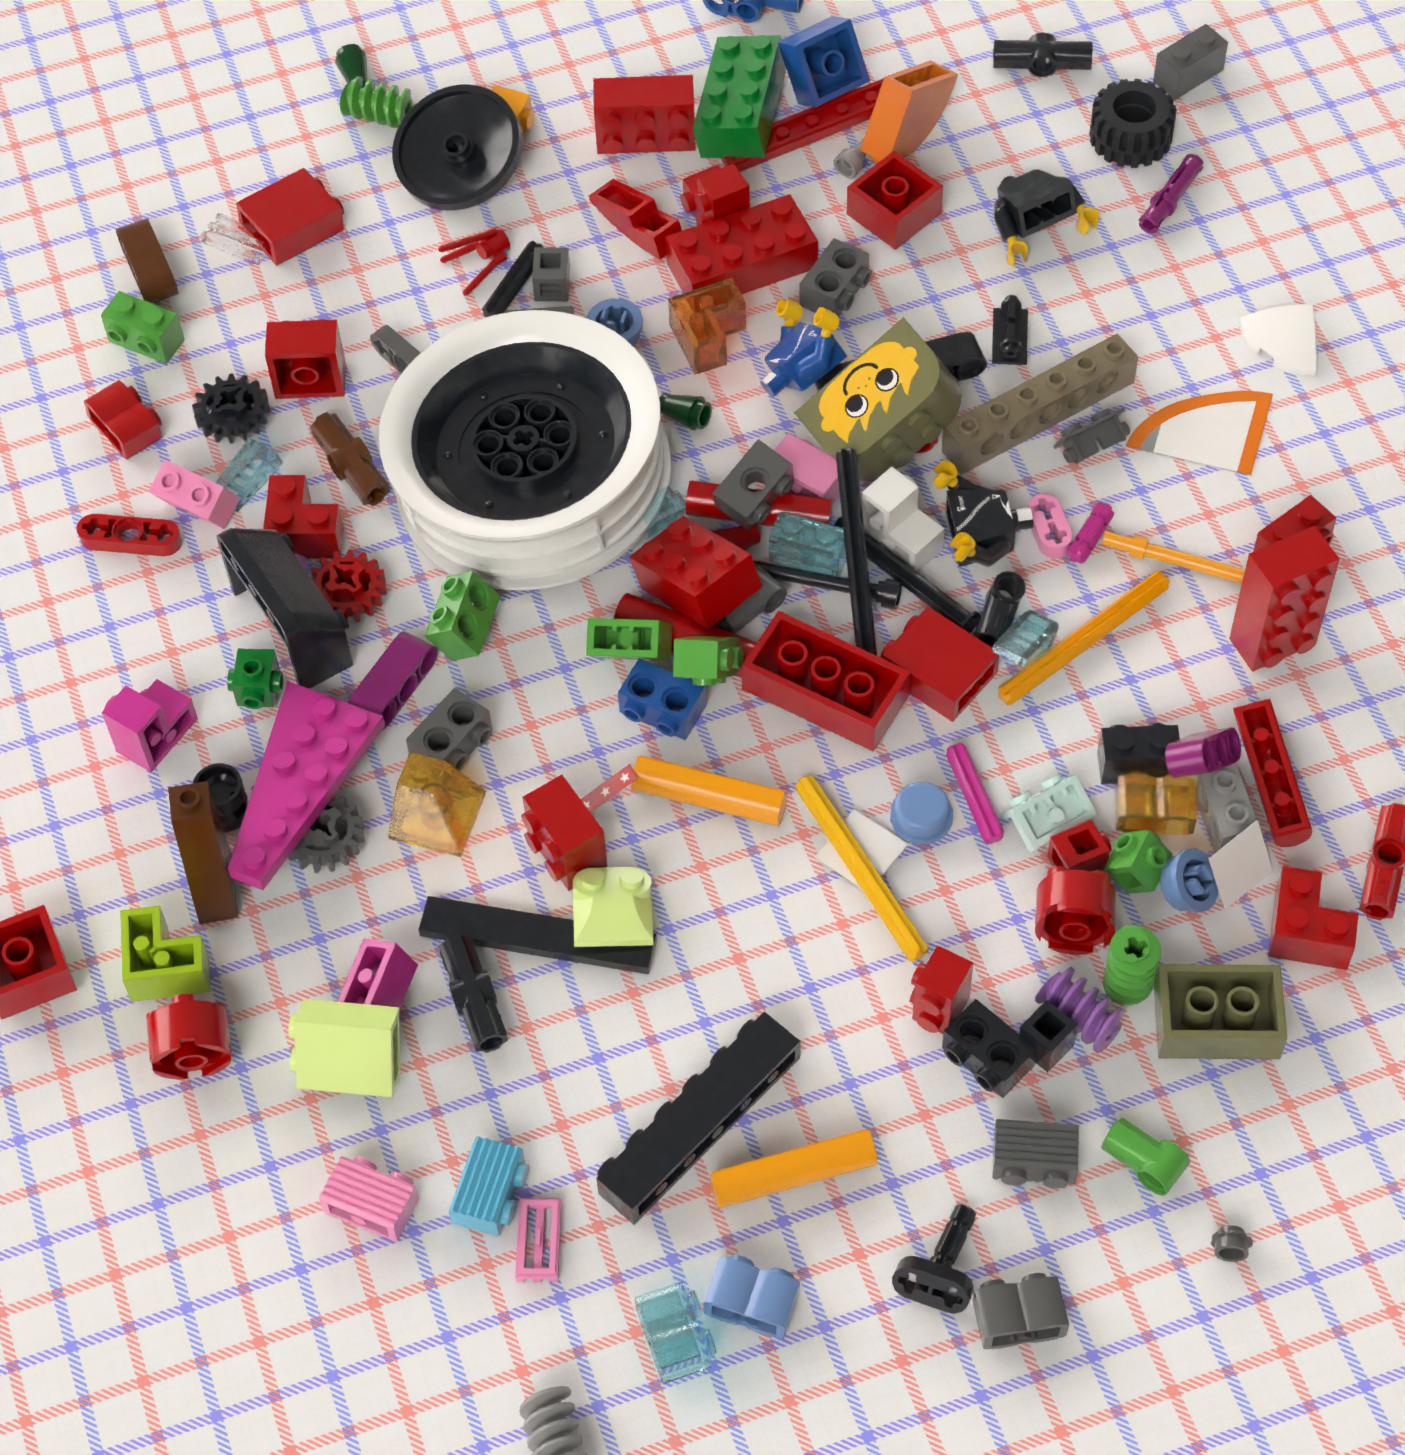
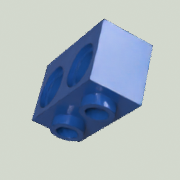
M638 659L618 691L619 712L633 722H644L655 727L666 736H676L686 740L706 708V688L701 685H692L693 681L687 678L673 677V672ZM640 694H649L645 697L638 696ZM673 708H682V710H679V711H674V710H671V709H673Z

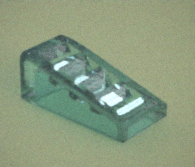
M248 437L218 478L216 484L226 489L229 487L238 493L237 496L240 497V500L234 510L238 512L269 480V475L276 473L283 461L276 452ZM255 458L262 461L259 466L253 463ZM248 468L254 473L249 476L243 471ZM238 477L245 481L246 484L241 487L233 481Z
M1028 610L994 643L992 651L1025 667L1051 648L1059 629V624L1033 610Z

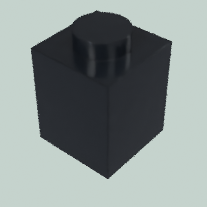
M1046 1000L1020 1026L1019 1034L1037 1048L1035 1063L1048 1073L1074 1047L1078 1024Z

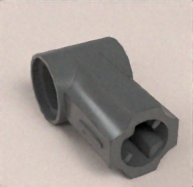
M756 566L763 587L718 621V626L732 633H737L760 613L769 614L775 611L784 601L787 589L762 567Z

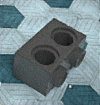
M833 238L799 283V304L816 313L819 307H823L832 311L838 317L843 311H848L857 291L860 288H865L871 278L872 270L869 269L870 254Z
M453 688L407 737L406 743L410 759L445 782L453 772L457 773L464 767L468 756L477 746L481 747L488 741L492 733L490 712L487 708L456 688ZM463 722H470L467 725H459ZM438 748H446L443 751H434Z

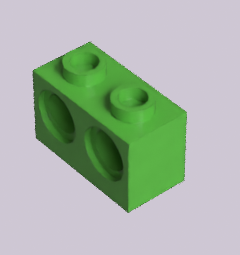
M474 571L447 576L441 586V593L436 606L430 615V622L424 637L451 661L479 656L501 596Z

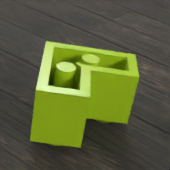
M160 905L120 910L122 981L131 1002L174 997L180 994L211 992L209 956L201 935L169 939L168 925Z

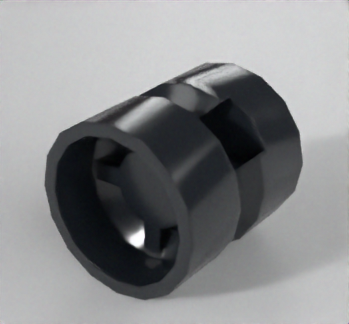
M215 763L204 767L196 774L193 783L208 781L224 832L239 829L249 803L239 772L233 766L224 763Z

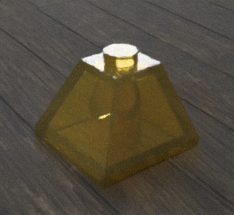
M409 752L396 785L388 837L391 840L461 857L486 791L446 761Z

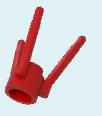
M496 226L484 232L441 245L438 251L446 252L460 248L440 258L442 263L461 257L474 250L477 251L482 259L486 260L489 258L492 260L463 290V295L467 296L499 264L507 260L504 253L510 250V242L505 232Z

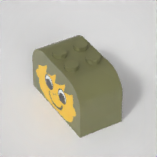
M903 317L794 413L834 460H836L837 450L854 449L856 451L859 480L875 481L891 466L897 469L908 464L919 449L926 443L936 440L942 430L957 415L961 405L962 394L960 385L953 374Z

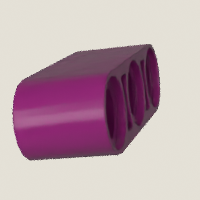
M406 631L400 632L355 689L348 703L383 716L385 722L383 730L386 729L433 667L438 654L437 647Z
M1232 727L1191 734L1167 745L1165 751L1167 769L1173 778L1212 773L1240 759L1241 743L1237 731Z

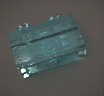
M779 512L769 536V562L840 577L846 563L843 528L833 527L829 524L786 512Z

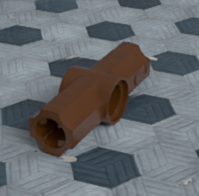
M325 412L317 416L315 422L310 426L311 434L326 453L329 465L340 481L345 479L363 505L369 504L374 506L382 502L386 494L390 492L389 484L373 464L370 452L360 437L354 438L336 413L329 414Z

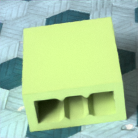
M303 999L298 1013L292 1014L290 1017L288 1030L289 1038L295 1039V1048L292 1049L290 1056V1071L296 1072V1089L393 1097L400 1077L399 1007Z

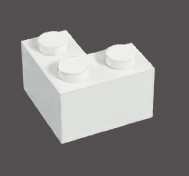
M891 466L862 492L864 531L919 572L943 550L945 528L942 527L935 517L927 516L918 509L919 486L910 476L901 474Z

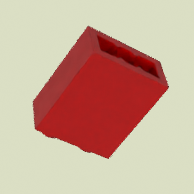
M305 168L236 202L240 227L276 266L344 230L342 215L345 212L340 200L335 196L332 197L325 190L321 180L318 177L314 178Z
M927 606L919 616L914 615L909 619L903 633L896 641L892 639L885 645L880 657L910 671L909 694L951 722H954L998 673L1000 652Z

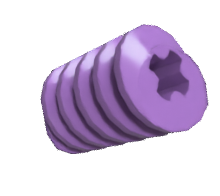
M1073 967L1068 968L1062 973H1056L1041 987L1035 996V1002L1040 1004L1048 1000L1078 1024L1076 1034L1081 1033V1040L1085 1044L1094 1042L1093 1050L1096 1053L1102 1052L1119 1033L1122 1025L1120 1019L1124 1010L1119 1007L1112 1013H1109L1108 1008L1112 1001L1109 997L1097 1003L1095 1000L1100 991L1097 987L1085 993L1083 991L1087 983L1085 977L1073 983L1071 981L1075 972Z

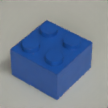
M831 16L777 42L798 104L816 108L870 81L851 19Z

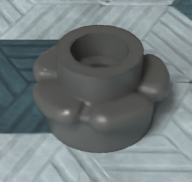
M1227 1225L1221 1227L1218 1232L1212 1235L1211 1245L1214 1247V1254L1218 1259L1227 1262H1238L1248 1257L1249 1248L1252 1247L1253 1240L1250 1236L1246 1235L1241 1227Z

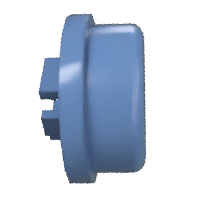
M615 298L607 299L593 306L587 315V319L598 322L613 330L632 346H635L640 338L643 328V316L640 309L630 301Z
M915 782L908 784L896 796L891 805L890 822L894 831L902 839L913 844H930L939 841L950 830L953 822V808L946 793L939 786L930 782Z
M1197 848L1180 851L1176 856L1170 857L1167 860V864L1161 869L1160 885L1166 901L1179 911H1189L1192 913L1208 911L1215 904L1218 897V888L1210 866L1209 857L1205 852Z

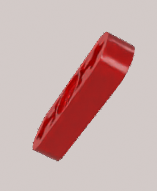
M89 514L81 518L76 527L81 544L89 550L170 556L175 554L182 545L178 526L173 521L165 519ZM98 528L100 529V530L95 531L94 535H89V534L93 533L95 529H98ZM134 529L139 532L138 536L132 540L125 541L120 539L121 534L126 530ZM164 535H170L166 537L164 541H159L164 538Z

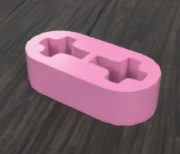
M1038 494L1028 504L1033 516L1032 533L1042 554L1053 559L1062 558L1067 555V550L1072 543L1071 528L1058 499L1050 494ZM1038 509H1044L1046 513H1050L1049 520H1046L1044 513L1038 511ZM1050 532H1053L1056 540L1061 541V543L1056 544L1053 539H1050Z

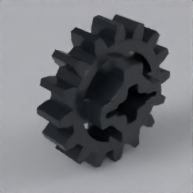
M231 373L226 381L217 376L215 377V385L212 386L205 383L203 384L205 393L195 394L197 403L192 404L196 425L198 428H202L205 437L214 434L215 442L219 443L223 437H228L229 443L233 444L235 437L238 436L247 441L248 432L251 431L259 434L258 424L268 423L266 414L271 413L267 392L265 389L260 388L259 381L257 380L249 384L247 375H243L240 380H235L234 374Z

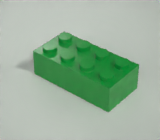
M781 35L717 37L693 125V132L701 158H723L725 156H731L732 158L765 157L786 73V67L777 43L781 41Z

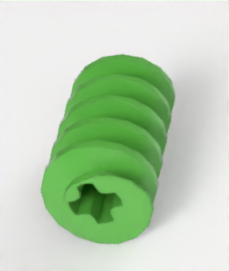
M356 76L352 84L345 85L340 97V112L343 116L352 115L355 119L364 118L367 122L376 121L380 125L388 124L392 128H398L405 115L413 107L411 90L409 88H404L401 96H399L397 85H392L387 93L386 83L380 82L375 90L374 80L368 79L363 87V79L360 76Z
M1136 925L1124 926L1116 931L1112 937L1103 979L1105 993L1111 1000L1123 1005H1134L1147 999L1152 992L1160 961L1161 947L1159 940L1151 931Z

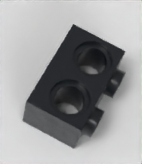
M977 999L943 1032L942 1049H944L946 1057L956 1066L963 1065L973 1073L975 1080L983 1089L989 1092L994 1091L1002 1098L1035 1066L1037 1048ZM965 1035H975L980 1041L971 1043L965 1041L962 1037ZM996 1060H1005L1009 1062L1011 1066L1007 1068H1000L994 1065L993 1062Z

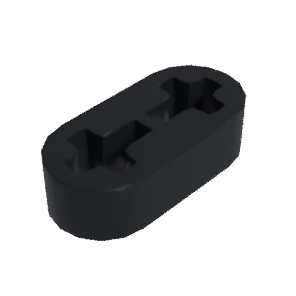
M907 1256L901 1259L892 1276V1285L899 1295L947 1313L955 1314L965 1310L974 1292V1285L965 1273L917 1256ZM909 1273L916 1275L917 1282L909 1280ZM949 1287L957 1289V1296L949 1294Z

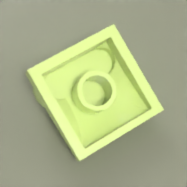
M637 867L586 868L579 871L573 878L574 947L653 945L650 875Z

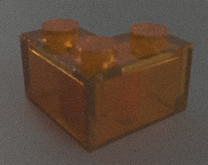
M726 279L668 298L669 325L694 375L727 365L725 336L746 329V302L734 279Z

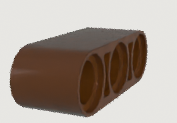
M146 218L116 228L120 246L143 300L154 303L178 295L179 292L175 279L149 219Z

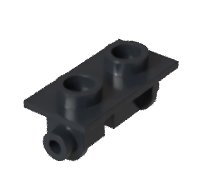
M1015 295L1006 296L1005 300L1001 303V308H993L992 364L1027 365L1028 309H1022V303Z

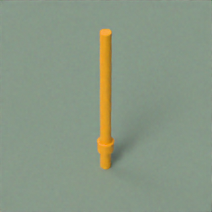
M1109 531L1104 533L1102 545L1129 552L1131 557L1141 560L1144 557H1148L1242 584L1245 569L1148 543V538L1137 535L1134 538H1130Z

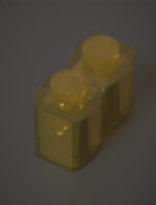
M1130 772L1126 775L1118 776L1115 788L1116 830L1121 832L1150 830L1151 832L1165 835L1193 834L1197 822L1196 780L1187 777L1173 778L1170 774L1155 778L1142 772Z

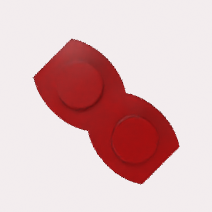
M117 380L83 401L90 421L101 434L108 438L113 447L125 459L132 457L162 438L159 428L162 425V421L152 407L147 409L142 404V399L133 386L127 387L123 382Z

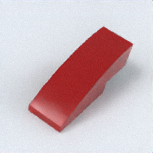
M615 179L610 180L588 196L590 202L613 226L633 243L660 260L666 256L665 236L682 231L679 220L658 210L654 198Z

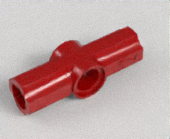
M1397 803L1382 805L1359 905V911L1363 912L1367 918L1379 921L1386 918L1392 919L1394 916L1405 866V805ZM1381 859H1387L1391 861L1393 864H1387L1383 862Z

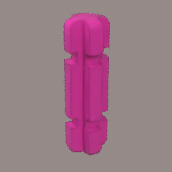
M1099 502L1094 506L1090 516H1088L1076 535L1075 540L1067 550V554L1070 556L1069 559L1072 562L1083 564L1088 559L1091 550L1094 549L1107 528L1106 526L1109 525L1114 516V512L1111 510L1112 507L1109 504Z

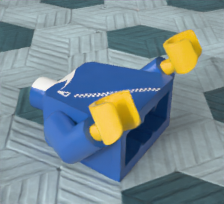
M782 299L778 302L776 314L786 319L785 326H781L780 342L764 359L771 372L760 381L762 387L769 395L775 397L785 387L804 391L847 357L831 334L839 326V317L826 308L819 307L814 316V325L799 322L795 326V322L803 314L802 306L790 299L787 301Z

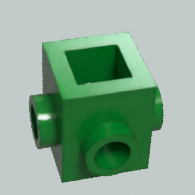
M237 649L234 669H229L227 676L228 691L234 693L237 706H244L249 709L275 706L276 693H282L284 681L283 672L280 671L275 650Z

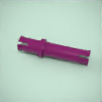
M1187 154L1162 190L1152 196L1150 206L1138 220L1140 221L1139 226L1143 231L1151 234L1156 233L1165 218L1175 212L1177 202L1204 168L1202 166L1204 164L1203 160L1198 155Z

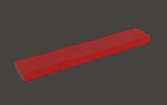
M883 79L838 96L816 108L811 107L774 122L765 157L732 158L731 156H725L720 159L725 166L734 163L739 172L867 121L871 118Z

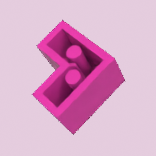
M158 679L148 689H144L140 693L125 685L117 695L112 696L107 701L104 710L101 712L116 752L151 773L198 720L192 699Z

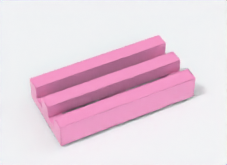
M520 1198L516 1282H525V1279H533V1282H542V1279L558 1282L562 1214L561 1199ZM529 1208H536L533 1268H526ZM545 1209H552L549 1268H542Z

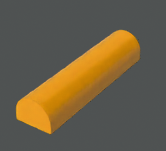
M641 755L637 757L634 766V772L638 779L631 784V790L778 827L782 822L786 810L784 790Z
M865 1129L713 1171L710 1177V1186L717 1208L721 1209L876 1166L878 1164L877 1154L870 1130Z

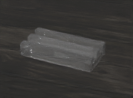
M218 212L215 216L216 222L211 221L208 224V232L204 230L201 233L202 243L260 265L267 256L264 251L267 245L262 246L263 241L250 237L247 234V230L253 233L258 231L255 226L247 223L242 224L239 220ZM216 234H220V235H222V236H225V237H227V238H230V239L234 240V242H233V241H230V240H228V239L222 238V237H220V236H217ZM245 245L250 246V247L255 248V249L260 250V251H259V252H258V251H255V250H253V249H250V248H248V247H245Z

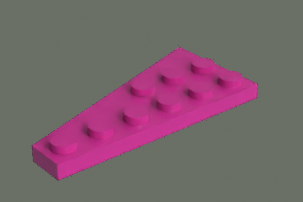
M287 681L228 865L230 878L260 890L266 888L385 727L383 716Z

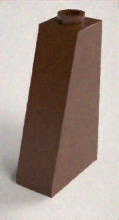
M208 781L168 787L171 822L199 924L238 918L234 879L230 878L228 871L231 850Z

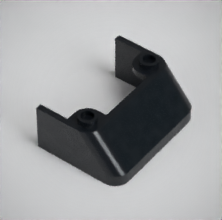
M229 528L216 536L233 594L237 596L247 590L250 592L287 646L297 685L310 689L353 666L345 630L349 629V624L340 609L335 611L332 609L294 555V545L286 533L280 535L277 530Z

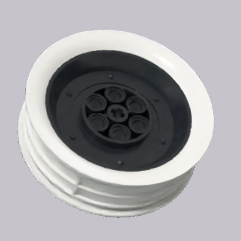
M548 310L508 312L476 320L446 334L421 352L397 379L387 397L379 424V449L383 467L392 487L396 491L397 505L402 522L416 547L431 562L447 573L456 575L474 571L494 589L523 591L560 586L579 580L608 566L624 555L647 532L658 516L669 488L671 476L670 448L661 423L658 389L647 363L626 339L613 330L593 320L569 313Z

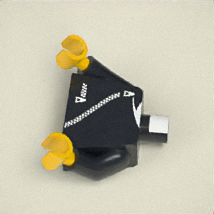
M1036 169L1016 178L1014 176H1007L997 188L999 199L994 204V220L1003 242H1008L1006 259L1010 266L1015 265L1014 253L1021 254L1024 262L1027 260L1028 247L1025 242L1017 240L1018 236L1025 238L1074 214L1079 215L1076 229L1081 234H1087L1090 227L1089 223L1094 229L1098 224V211L1091 207L1085 208V200L1071 180L1066 177L1054 176Z
M948 460L941 461L934 468V472L939 474L934 478L935 486L943 489L948 485L949 489L946 492L945 513L952 538L949 546L955 550L954 557L957 560L958 567L973 563L986 567L994 565L1014 550L1017 530L1033 528L1031 508L1010 510L1005 491L989 489L970 482L958 475L956 466Z

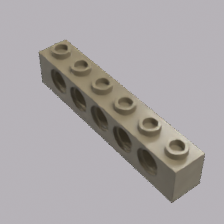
M1117 333L952 420L943 429L941 451L956 466L959 473L963 475L1133 384L1138 355Z

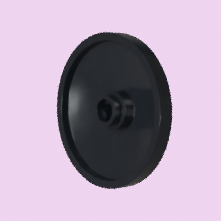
M470 84L445 87L421 99L403 118L393 141V166L404 188L420 203L439 210L470 208L494 196L512 177L522 153V130L509 104L494 91Z

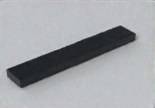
M432 896L427 897L418 929L419 935L422 937L446 940L447 937L460 933L462 935H471L472 941L476 946L648 975L657 942V934L653 933V945L574 947V921L571 919Z

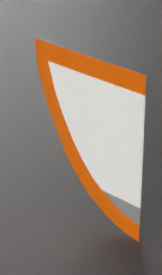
M1231 391L1178 401L1160 409L1144 420L1131 434L1126 446L1251 475L1273 394L1258 391Z

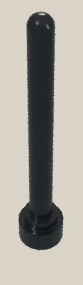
M753 560L755 567H762L777 580L850 594L848 578ZM887 578L885 582L879 581L878 584L870 583L871 598H875V602L881 603L883 608L897 610L902 593V581Z

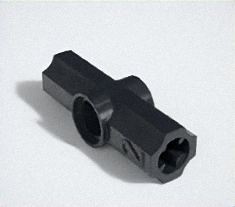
M1044 32L1032 35L1029 40H994L993 68L1028 69L1031 74L1037 77L1052 75L1056 69L1091 70L1093 43L1090 41H1057L1053 35Z
M459 933L447 937L438 946L445 970L450 979L448 983L459 1016L463 1015L475 1052L482 1051L488 1053L497 1050L508 1041L501 1015L496 1006L497 998L488 971H483L471 935Z

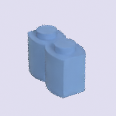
M731 1255L730 1258L719 1257L704 1300L703 1313L726 1323L745 1326L766 1336L784 1339L799 1295L800 1282L794 1279V1275L787 1270L781 1268L759 1269L754 1266L750 1259L740 1255Z

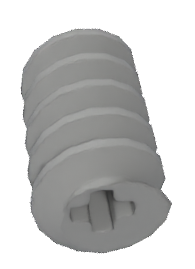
M556 1386L541 1390L525 1399L520 1405V1415L525 1419L523 1429L529 1436L527 1445L533 1452L532 1455H587L584 1451H573V1449L583 1443V1437L576 1434L569 1435L570 1432L579 1427V1421L575 1418L565 1419L566 1416L575 1411V1405L572 1402H561L571 1395V1389L568 1386Z

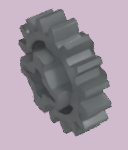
M343 795L336 801L331 799L288 857L289 860L297 859L302 870L309 864H312L315 873L320 872L322 865H327L330 872L335 871V863L338 861L347 866L349 864L347 855L349 853L359 855L358 843L365 842L363 832L365 827L362 816L358 814L357 806L355 804L348 806L346 797Z

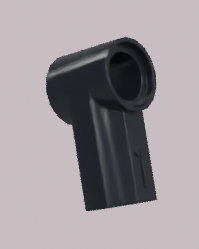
M1010 571L998 574L986 594L985 604L973 636L992 648L1002 649L1005 646L1017 608L1026 590L1025 582L1020 575ZM999 591H1006L1012 598L1003 596Z

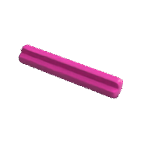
M958 743L949 746L946 757L983 841L986 844L1001 841L1004 830L966 745Z

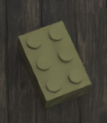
M1159 964L1154 983L1158 1058L1281 1059L1287 1041L1281 965Z

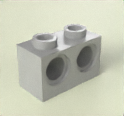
M1237 764L1223 767L1212 773L1199 774L1194 797L1214 853H1216L1254 823L1257 818Z

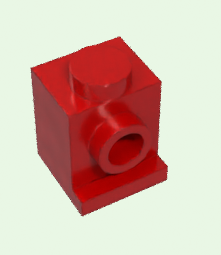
M1091 819L1051 836L1047 856L1053 867L1062 866L1069 870L1092 872L1105 867L1112 848L1105 832H1099Z

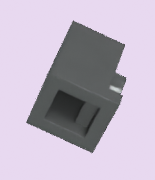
M535 247L532 272L534 301L568 302L570 277L569 248Z

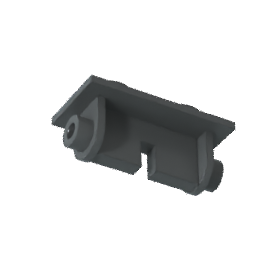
M1124 407L1113 413L1107 408L1090 418L1092 423L1084 427L1080 423H1076L1061 432L1062 438L1053 446L1054 449L1064 446L1066 449L1063 451L1065 460L1068 463L1074 462L1078 464L1099 452L1093 441L1095 439L1098 440L1103 450L1125 441L1126 436L1130 434V428L1126 422H1120L1118 418L1125 411Z

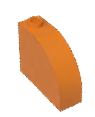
M930 60L885 76L860 151L870 155V159L875 163L880 162L892 151H896L904 158L914 152L927 138L941 117L952 94L958 74Z

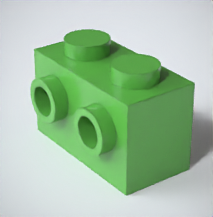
M118 291L101 314L109 342L165 364L170 361L185 340L178 313Z
M690 636L674 639L673 677L693 678L692 685L713 686L715 683H726V677L738 675V669H741L743 664L744 652L742 646H739V638Z

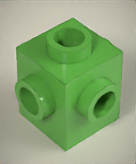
M1150 830L1121 833L1114 843V849L1103 870L1110 875L1126 894L1155 891L1160 881L1161 869L1167 864V860L1172 856V853L1161 842L1159 836Z

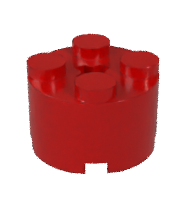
M1062 866L1050 868L1047 871V877L1038 884L1036 889L1035 935L1039 941L1042 937L1048 941V948L1070 955L1092 953L1093 946L1103 943V948L1108 946L1115 934L1116 903L1115 888L1110 882V875L1101 870L1092 872L1069 870Z
M180 994L172 998V1004L146 1014L149 1056L152 1070L156 1075L168 1079L182 1080L188 1079V1072L201 1070L202 1077L222 1071L231 1063V1041L227 1006L225 1003L196 1000V996L193 994Z

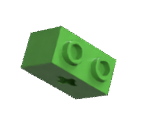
M588 618L586 656L603 659L671 661V623L660 620Z

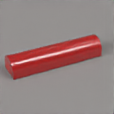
M689 481L685 504L686 515L736 522L714 505L713 492L720 484ZM747 488L751 492L761 491L759 489ZM788 493L783 497L778 495L770 505L772 508L767 518L761 524L755 523V525L828 535L832 521V500Z
M630 593L623 595L614 614V619L660 620L671 623L672 652H674V639L690 636L738 637L739 646H742L744 652V662L757 643L714 625L707 630L677 611ZM738 669V675L735 676L742 678V669Z
M1266 699L1233 708L1274 844L1279 847H1292L1307 841L1312 835V827L1271 700Z

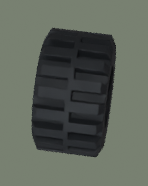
M1122 79L1120 83L1112 82L1107 85V89L1102 88L1098 92V97H1095L1093 102L1089 136L1091 146L1095 147V152L1099 156L1104 155L1105 161L1109 163L1114 161L1117 163L1116 166L1120 167L1130 165L1131 168H1138L1140 164L1144 166L1152 165V160L1158 162L1163 158V154L1168 153L1170 144H1172L1177 111L1176 105H1173L1174 99L1172 96L1166 95L1164 88L1155 87L1153 82H1141L1142 79H1134V81Z

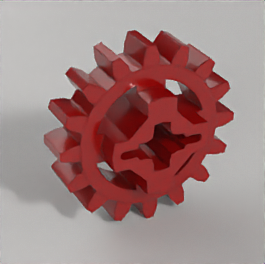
M348 549L345 557H341L335 551L333 552V560L329 561L324 557L320 559L321 569L317 567L311 568V579L332 609L334 611L340 609L346 620H348V617H353L357 623L361 622L360 614L366 613L369 616H373L372 606L382 607V595L387 594L385 573L383 569H379L376 559L368 562L367 553L362 552L357 558L354 557L351 549Z

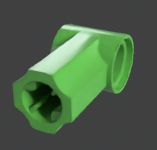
M1123 1117L1111 1127L1101 1146V1149L1134 1170L1139 1181L1147 1189L1161 1196H1165L1190 1164L1188 1155L1179 1146L1167 1140L1158 1142Z

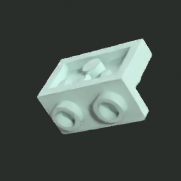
M1058 773L1040 783L1043 790L1031 796L1028 790L1008 801L1011 808L1001 814L1004 820L1012 819L1029 852L1048 843L1051 836L1082 824L1098 815L1076 774L1063 779L1061 773Z

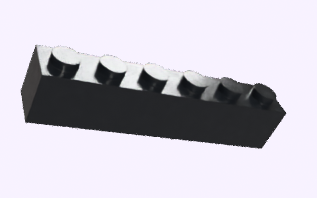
M765 1011L755 1021L753 1019L748 1020L739 1030L737 1039L728 1048L723 1046L717 1050L710 1060V1066L702 1074L696 1073L692 1075L684 1084L682 1093L673 1102H665L656 1112L654 1121L645 1130L638 1129L632 1134L626 1143V1149L616 1159L610 1157L601 1165L596 1177L598 1194L635 1225L800 1059V1040Z

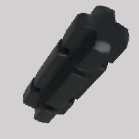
M963 1204L955 1206L950 1216L951 1219L947 1223L934 1250V1256L930 1258V1261L952 1267L967 1238V1233L975 1221L976 1212L972 1208Z

